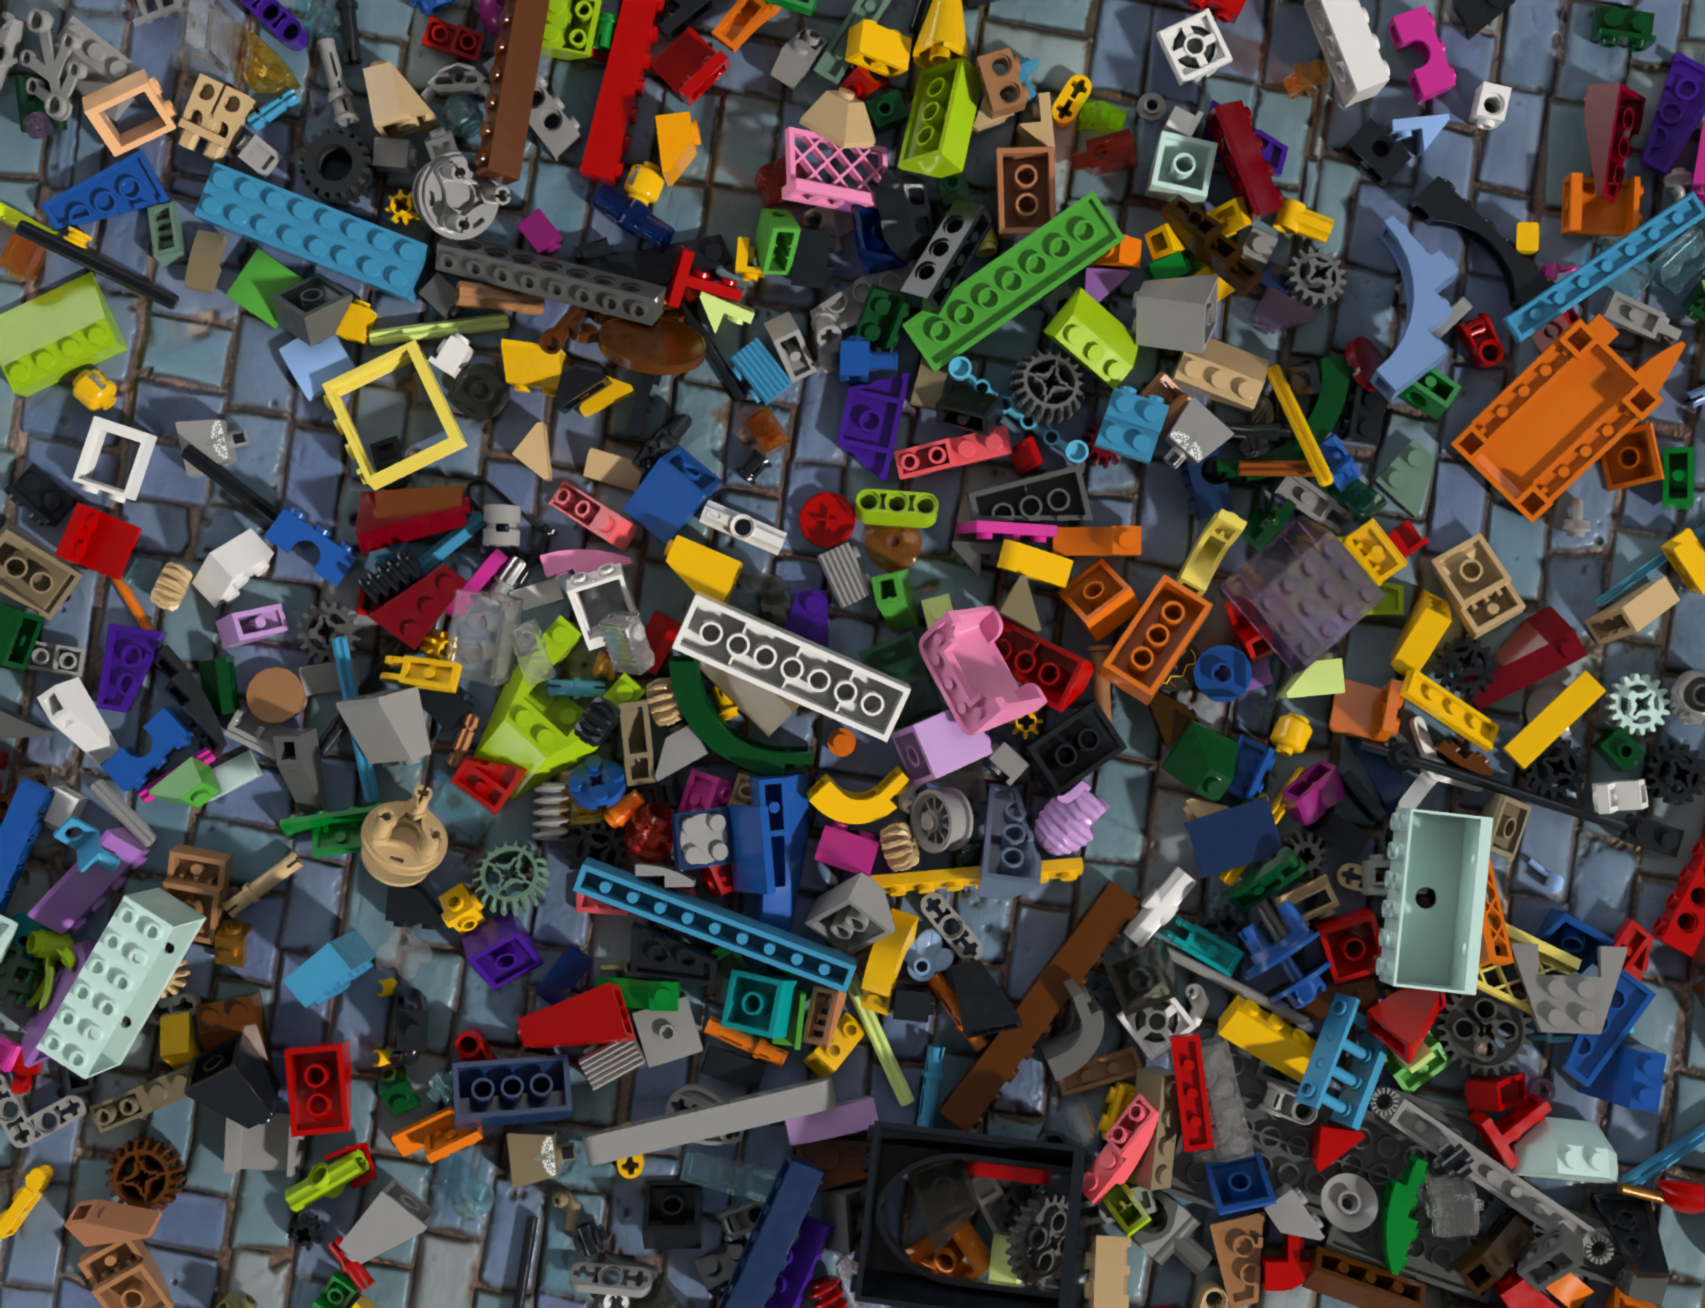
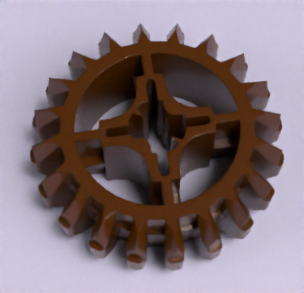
M142 1136L136 1137L134 1142L128 1140L123 1144V1148L119 1147L114 1151L116 1157H112L108 1161L113 1168L107 1169L105 1174L112 1177V1179L107 1181L105 1186L114 1187V1191L110 1193L109 1197L118 1195L120 1199L117 1203L121 1204L127 1203V1205L156 1211L157 1208L164 1210L168 1207V1203H173L177 1199L175 1194L180 1193L183 1189L179 1183L183 1182L186 1176L178 1172L183 1170L185 1165L177 1164L176 1162L181 1157V1154L177 1153L173 1156L171 1151L174 1149V1145L170 1144L164 1148L165 1142L162 1138L157 1140L156 1143L153 1136L146 1137L145 1141ZM135 1155L134 1170L126 1175L128 1161ZM151 1156L157 1159L161 1165L155 1164ZM143 1171H144V1174H145L146 1172L148 1173V1175L154 1174V1175H153L152 1177H150L148 1180H146L147 1177L144 1178L142 1175H141V1176H137V1175H139L140 1173H142ZM165 1176L164 1188L159 1195H156L155 1189L158 1188L157 1180ZM130 1185L135 1186L139 1193L134 1191Z

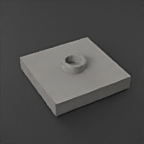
M687 995L680 997V1008L678 1011H649L641 1009L632 1013L649 1068L704 1051Z

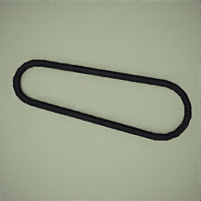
M475 478L466 486V496H470L471 486L476 482H483L509 505H515L484 478ZM471 497L472 505L483 514L484 511ZM521 510V516L539 532L544 534L545 530ZM496 525V532H502ZM550 539L547 541L546 548L541 555L549 552ZM511 547L521 559L529 560L530 557L523 555L516 547Z

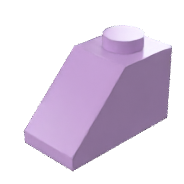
M281 603L231 613L215 621L223 649L248 644L289 631Z

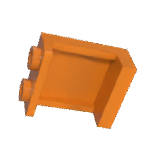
M1575 172L1566 176L1563 179L1561 235L1623 238L1641 226L1643 217L1639 213V204L1643 198L1644 188L1643 185H1640V176L1623 179L1615 204H1609L1596 197L1593 178L1583 177V173Z

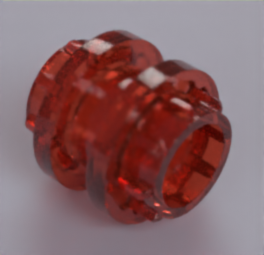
M648 802L646 806L636 808L632 816V824L626 828L624 833L627 851L633 858L652 864L670 855L673 849L671 813L675 812L671 807L660 802Z

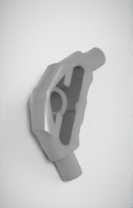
M458 62L440 68L427 82L429 86L420 95L428 103L437 93L440 96H468L469 94L481 93L486 98L490 91L489 80L476 66Z

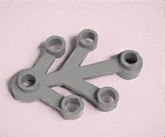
M35 8L30 10L27 15V26L31 31L39 33L45 63L40 60L39 54L36 51L24 49L20 53L19 59L24 67L31 68L49 82L51 92L46 89L45 82L42 79L33 77L26 81L25 88L28 94L35 95L45 102V111L49 116L57 121H65L72 113L70 97L77 80H83L87 76V66L83 62L71 61L67 66L68 74L63 85H61L60 79L72 51L76 52L80 49L82 44L81 38L74 33H64L61 38L60 49L57 56H55L50 32L55 25L54 18L48 11Z

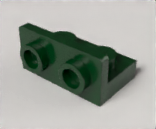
M1598 5L1595 8L1590 42L1599 43L1601 47L1605 48L1623 46L1628 47L1627 49L1632 52H1643L1656 42V36L1652 35L1655 13Z
M871 284L852 336L864 337V341H870V345L880 347L882 352H890L891 348L895 347L898 343V330L902 321H905L908 317V301L900 292Z
M1287 498L1281 506L1276 503L1268 513L1257 506L1247 519V524L1240 536L1243 537L1248 545L1261 551L1282 529L1297 505Z

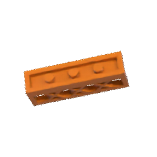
M1489 857L1486 887L1489 899L1485 898L1479 968L1489 964L1509 965L1514 963L1491 857ZM1488 914L1493 918L1495 927L1489 923ZM1494 942L1500 947L1501 956H1496Z

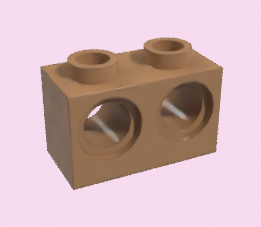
M1010 47L978 56L975 66L991 119L1025 110L1026 100L1030 99L1026 83H1021L1018 72H1021L1018 56L1012 55ZM1002 64L1006 67L1007 72L997 74L992 70V66ZM1004 91H1010L1015 95V99L1007 102L1001 98L1000 94Z

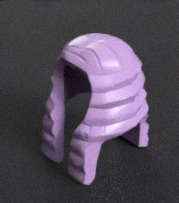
M1082 779L1062 796L1051 797L1050 802L1045 804L1044 810L1039 812V818L1035 820L1034 834L1036 841L1046 852L1058 856L1070 855L1072 851H1078L1080 847L1086 846L1087 842L1093 839V825L1110 805L1101 796L1096 798L1089 792L1092 787L1086 780Z

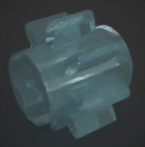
M441 1068L426 1083L431 1088L426 1095L435 1104L440 1099L445 1104L452 1099V1070L446 1073Z

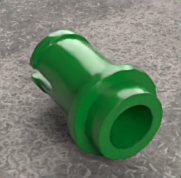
M606 12L599 14L595 42L593 44L594 49L605 52L606 48V51L610 52L614 28L617 25L615 15Z

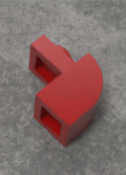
M1249 591L1223 604L1228 620H1226L1241 650L1252 663L1278 651L1271 629L1261 619L1255 600Z
M1283 1233V1255H1261L1260 1284L1265 1291L1291 1290L1306 1280L1311 1269V1261L1306 1255H1300V1253H1304L1303 1237Z

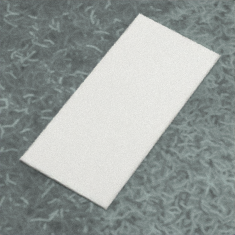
M558 577L509 591L515 613L564 599Z

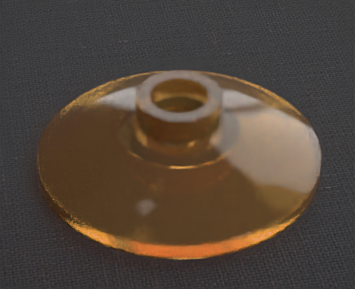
M871 525L865 540L866 551L870 559L878 567L889 571H899L912 565L918 558L922 548L921 533L918 528ZM897 537L899 545L891 547L888 543L889 538Z

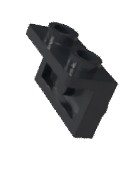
M746 1234L736 1240L726 1242L694 1261L707 1292L714 1297H722L748 1240Z

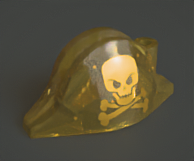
M248 33L247 54L241 64L244 66V77L249 87L258 93L268 94L278 93L285 88L298 89L300 84L284 60L255 33Z

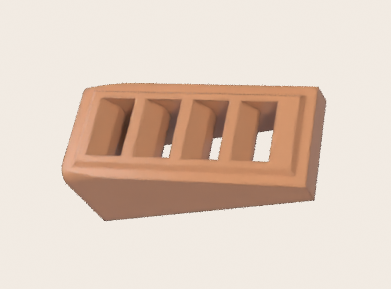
M813 986L802 1042L830 1047L847 993L832 988ZM826 997L831 998L830 1004L824 1003ZM822 1008L829 1009L828 1015L820 1014ZM818 1019L826 1021L825 1026L816 1024ZM814 1030L824 1032L823 1038L812 1036Z

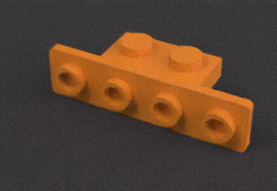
M452 1105L391 1134V1140L402 1156H408L425 1147V1156L430 1163L446 1158L450 1154L483 1139L482 1127L453 1128Z

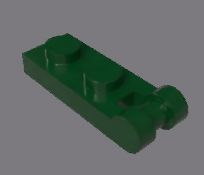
M1283 847L1278 851L1274 859L1226 890V897L1244 914L1302 875L1307 868V864L1300 857H1296V853L1290 847Z

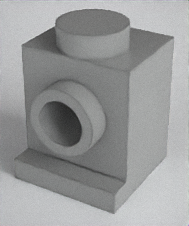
M1004 741L1000 744L994 742L991 745L993 753L986 756L991 761L989 767L999 777H1002L1004 774L1008 776L1004 781L1011 786L1029 764Z

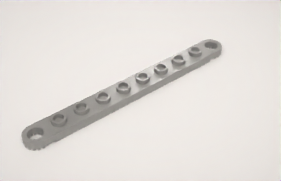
M1377 1086L1374 1088L1368 1105L1377 1115L1440 1158L1441 1154L1438 1150L1449 1142L1455 1147L1461 1143L1474 1159V1162L1470 1164L1473 1172L1467 1177L1547 1232L1564 1223L1583 1241V1256L1589 1261L1603 1265V1263H1608L1607 1261L1612 1259L1611 1257L1614 1255L1613 1243L1606 1236L1517 1175H1513V1172L1387 1086ZM1381 1093L1389 1094L1391 1099L1389 1106L1384 1109H1380L1376 1105L1377 1097ZM1596 1241L1603 1242L1605 1246L1604 1252L1599 1256H1593L1591 1253V1245H1594L1593 1243H1596Z

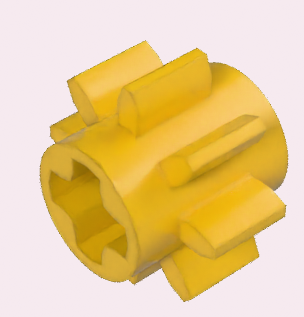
M399 189L398 195L394 197L388 196L391 203L385 210L390 214L395 213L391 219L395 224L401 219L409 227V221L413 219L420 220L413 204L412 192L407 196ZM403 204L409 208L407 211L400 210L399 207Z
M433 629V634L426 635L421 643L420 650L426 654L424 658L444 661L453 659L457 647L451 641L453 635L445 631Z
M1038 710L1027 714V718L1032 719V724H1028L1025 730H1023V725L1017 722L1023 716L1007 722L1015 726L1012 734L1014 735L1021 731L1023 732V739H1027L1028 732L1030 731L1038 735L1039 732L1035 728L1036 724L1043 723V720L1036 719L1035 714Z

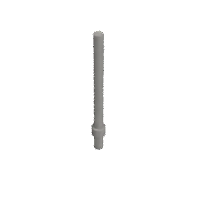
M1155 939L1152 940L1148 948L1210 981L1254 1001L1256 1004L1272 1011V1014H1276L1282 1020L1286 1018L1304 1028L1309 1021V1017L1289 1008L1290 1004L1282 1000L1271 1004L1268 996Z

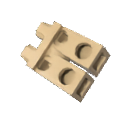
M200 73L185 108L183 118L178 123V126L183 129L178 144L195 152L200 140L203 139L208 143L202 155L216 163H220L226 151L233 153L236 146L235 143L238 141L247 120L246 118L250 112H254L258 103L250 96Z

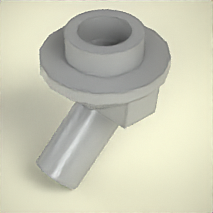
M1685 168L1669 170L1668 175L1662 178L1665 189L1673 190L1674 203L1685 196V187L1691 186L1693 175L1691 172L1686 171Z
M1580 498L1572 499L1571 519H1564L1561 530L1567 531V536L1585 537V532H1591L1590 520L1583 519V500Z

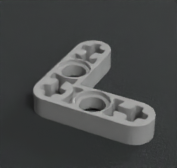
M0 1070V1079L3 1083L0 1085V1096L7 1092L10 1094V1096L0 1100V1124L9 1141L17 1148H25L83 1117L89 1110L90 1103L88 1098L82 1093L66 1096L32 1115L21 1094L11 1093L13 1079L10 1074ZM7 1101H11L17 1106V1113L14 1117L8 1116L4 1112V1105ZM72 1102L80 1104L77 1111L73 1110L66 1115L61 1111L69 1107ZM45 1113H51L55 1116L56 1124L53 1128H48L43 1124L42 1118ZM21 1117L23 1118L22 1122L14 1126L12 1125L11 1122H14L20 1119ZM27 1129L30 1134L26 1138L21 1139L19 1133Z

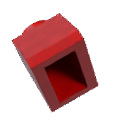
M1525 1072L1500 1073L1499 1075L1490 1074L1487 1076L1479 1075L1466 1080L1464 1096L1467 1100L1468 1110L1500 1112L1518 1105L1527 1098Z

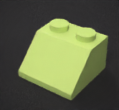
M1333 653L1309 655V661L1300 662L1277 690L1276 698L1345 693L1342 658L1333 659Z

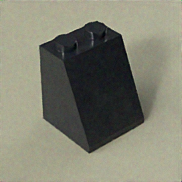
M242 1033L192 1058L184 1093L187 1097L250 1129L258 1124H265L274 1117L280 1081Z

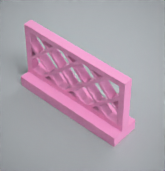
M794 127L785 129L787 185L781 188L782 199L880 218L876 203V193L870 189L867 182L873 178L879 184L882 175L888 169L887 147L875 145L874 147L848 148L857 158L851 164L841 152L844 148H838V145L817 133ZM795 137L801 138L808 147L804 153H801L795 146ZM819 143H825L833 153L827 159L817 147ZM810 151L821 164L816 170L805 158ZM868 153L878 155V167L876 169L865 157ZM834 157L845 168L840 175L830 164ZM859 162L869 173L864 180L854 168ZM797 163H800L809 176L806 179L796 177L795 165ZM822 168L834 180L831 184L825 183L818 175ZM847 173L857 183L858 186L855 189L849 188L842 179Z

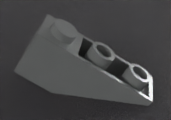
M292 728L273 736L276 764L300 812L327 810L317 728Z

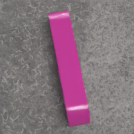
M496 549L457 594L445 612L455 621L461 619L494 580V576L498 575L505 567L509 557L501 550Z

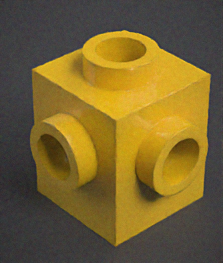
M463 882L438 897L444 911L441 914L443 921L448 928L454 927L461 935L474 929L478 924L486 920L482 911L484 907L481 905V898H476L475 894Z

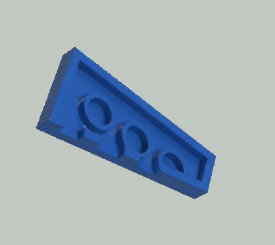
M1622 969L1601 1034H1575L1562 1069L1585 1087H1590L1656 996V993Z

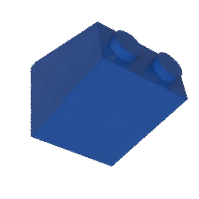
M679 445L659 458L623 509L629 514L632 521L640 525L642 524L651 532L654 539L667 545L670 539L675 540L676 536L684 530L723 481Z
M1622 1041L1590 1087H1585L1578 1081L1577 1092L1626 1108L1658 1113L1667 1055L1641 1043Z

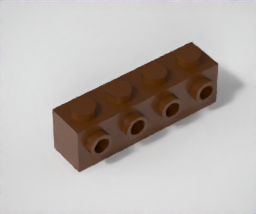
M1317 1246L1308 1257L1311 1261V1269L1306 1280L1302 1283L1304 1288L1360 1308H1425L1426 1284L1401 1275H1394L1385 1269L1321 1246Z

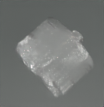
M1458 1176L1453 1178L1438 1177L1427 1179L1426 1189L1430 1196V1201H1425L1427 1218H1433V1236L1442 1238L1477 1235L1480 1223L1479 1211H1484V1203L1482 1199L1477 1198L1476 1189L1471 1177L1467 1176L1463 1180Z

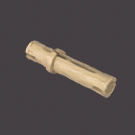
M290 852L288 856L252 883L247 882L244 884L240 892L222 903L225 911L233 907L228 914L232 918L236 917L237 914L250 904L258 903L262 895L286 877L303 867V862L300 858L296 860L298 855L295 852Z

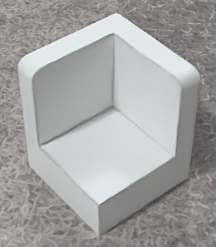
M1175 106L1162 131L1192 137L1204 113L1198 111L1195 116Z

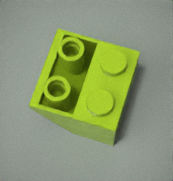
M549 0L540 55L563 60L591 57L602 0Z

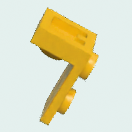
M845 1013L838 1021L830 1047L817 1046L802 1061L820 1078L828 1077L838 1069L865 1035V1028L849 1013Z

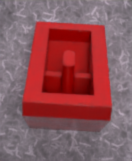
M1315 1121L1310 1162L1321 1172L1366 1136L1360 1130L1357 1131L1339 1124Z

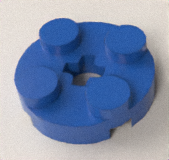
M1227 644L1215 645L1203 652L1196 661L1193 672L1194 681L1198 689L1209 699L1216 702L1233 701L1245 693L1250 685L1252 666L1242 650ZM1220 665H1225L1226 670L1231 671V676H1227L1226 681H1221L1220 676H1215V670H1220Z
M597 755L587 757L583 763L572 771L567 781L573 801L581 808L587 810H598L597 806L605 804L607 808L613 806L626 792V777L623 768L617 762L600 758ZM596 781H602L603 785L597 784L595 787H592V783Z

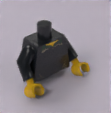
M394 978L378 980L377 982L381 983L383 987L382 991H377L379 997L394 995L397 998L395 1041L393 1052L392 1050L381 1049L373 1051V1053L379 1054L378 1063H373V1066L414 1065L419 1061L420 1051H426L429 1009L426 996H423L422 992L417 988L397 984Z

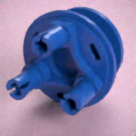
M1289 899L1276 908L1290 930L1288 931L1289 935L1274 944L1268 942L1257 926L1256 921L1241 929L1237 935L1240 936L1252 954L1250 958L1254 963L1253 966L1246 970L1247 975L1245 979L1249 981L1279 963L1291 983L1274 993L1268 1000L1272 1004L1286 996L1290 1004L1295 1009H1299L1312 1002L1316 996L1326 990V985L1319 975L1331 967L1332 964L1328 960L1303 974L1291 957L1292 954L1316 939L1320 933L1318 930L1313 932L1308 927Z

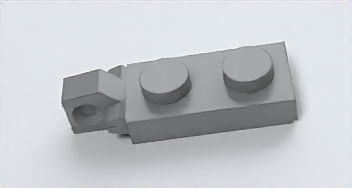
M1615 290L1610 293L1601 312V315L1609 323L1648 341L1659 343L1660 340H1664L1673 344L1678 341L1682 330L1668 324L1670 319L1666 317V313Z

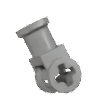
M829 311L818 312L811 320L818 354L815 368L824 373H831L840 368L837 352H839V342L842 338V333L836 325L837 321L834 314Z

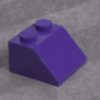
M508 910L505 917L499 914L460 935L467 960L493 990L544 964L524 924L517 916L513 915L512 910Z

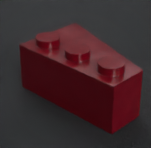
M440 562L426 571L422 578H416L413 580V584L407 585L402 591L394 593L393 597L372 608L366 614L377 624L416 650L467 581L447 565Z

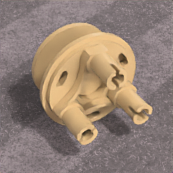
M418 785L414 789L412 798L407 802L393 801L381 804L366 816L361 828V859L367 871L380 882L395 887L415 885L421 882L443 860L448 848V837L443 824L428 810V803L433 794L429 787L423 792L424 785Z

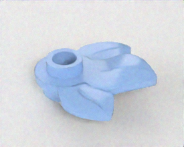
M935 927L924 930L917 939L915 938L904 957V961L908 964L909 976L917 982L928 981L934 976L935 972L945 971L950 967L954 958V951L942 948V937ZM923 962L927 965V970L919 972L916 965Z

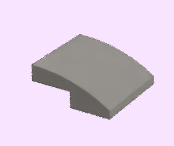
M639 862L635 864V876H664L665 887H694L697 884V877L686 871H676L674 866L654 862Z

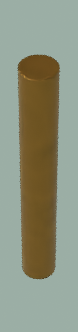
M1623 1182L1617 1184L1616 1189L1619 1194L1668 1205L1660 1191Z

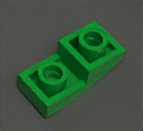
M337 1270L310 1308H346L358 1291V1288L351 1279Z

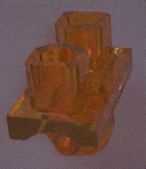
M1312 60L1306 64L1305 68H1303L1299 61L1292 66L1295 72L1281 81L1292 100L1305 92L1311 97L1317 93L1313 85L1323 84L1329 76V69L1322 60Z

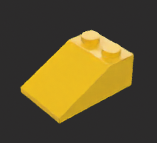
M501 339L505 379L510 386H513V391L530 393V389L542 390V395L555 397L563 365H571V359L566 353L560 349L556 354H547L540 348L538 343Z

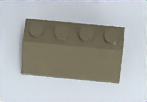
M700 661V671L767 738L801 705Z

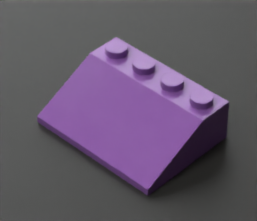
M92 938L81 941V943L77 942L71 950L76 958L73 971L63 966L54 977L56 984L52 989L47 1006L43 1010H39L37 1015L32 1016L24 1027L26 1033L21 1040L23 1063L26 1067L30 1068L51 1058L36 1047L97 942Z

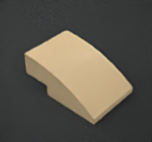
M1481 532L1430 561L1447 598L1473 640L1523 613L1526 605L1510 583L1512 581L1511 577Z

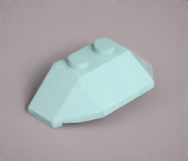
M1545 1117L1540 1123L1533 1125L1512 1145V1152L1520 1162L1513 1168V1175L1605 1184L1619 1183L1617 1154L1596 1122Z

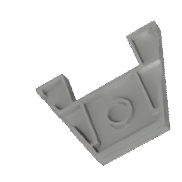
M1510 943L1517 965L1516 969L1519 978L1523 982L1527 994L1526 998L1538 1032L1600 1035L1627 954V947L1598 946V977L1540 975L1538 944Z

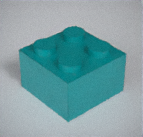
M732 969L721 1026L772 1039L786 1038L797 981L749 969L746 971L743 969Z

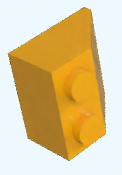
M690 111L655 116L662 174L667 186L674 185L697 155L696 145H701L697 120H692Z

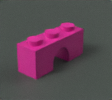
M1425 5L1394 16L1386 27L1396 52L1405 48H1413L1420 52L1423 57V67L1413 70L1407 77L1416 104L1449 92L1456 85V74L1454 68L1447 63L1445 57L1446 49L1443 41L1440 38L1438 39L1436 35L1433 15L1427 12Z

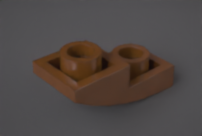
M1436 740L1433 743L1432 748L1436 751V754L1456 767L1481 775L1491 776L1494 772L1488 766L1490 761L1478 751L1476 753L1465 751L1460 755L1462 750L1451 740L1447 742L1445 740Z

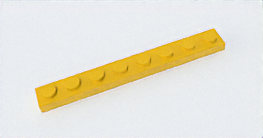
M1082 857L1043 860L1041 862L1040 884L1047 883L1049 879L1060 878L1061 881H1074L1078 879L1079 876H1082L1084 869ZM980 866L871 875L870 877L890 896H903L907 891H918L920 894L935 892V889L946 888L947 891H960L965 886H975L978 889Z

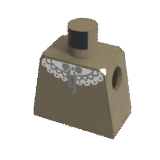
M511 1128L507 1133L513 1188L558 1176L561 1171V1161L576 1159L575 1143L559 1144L557 1130Z

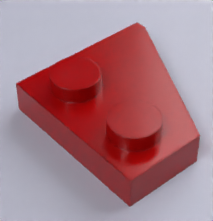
M468 756L463 760L450 781L497 814L528 770L524 767Z
M1627 918L1612 938L1615 942L1611 947H1627V954L1622 969L1641 982L1643 971H1647L1648 953L1652 948L1654 936L1634 920ZM1598 959L1594 963L1596 966H1598Z

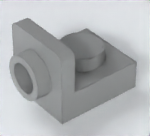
M253 133L250 137L245 134L235 146L238 150L235 156L265 179L283 158L282 155Z

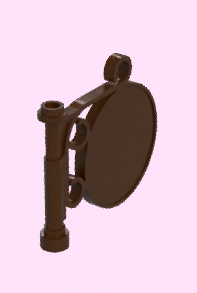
M572 305L553 328L546 329L539 338V346L547 354L558 353L569 336L578 343H598L602 354L612 362L633 371L654 375H675L694 370L702 364L706 352L704 338L699 332L684 323L685 313L676 307H663L662 315L651 326ZM588 318L602 325L598 330L593 324L586 323Z

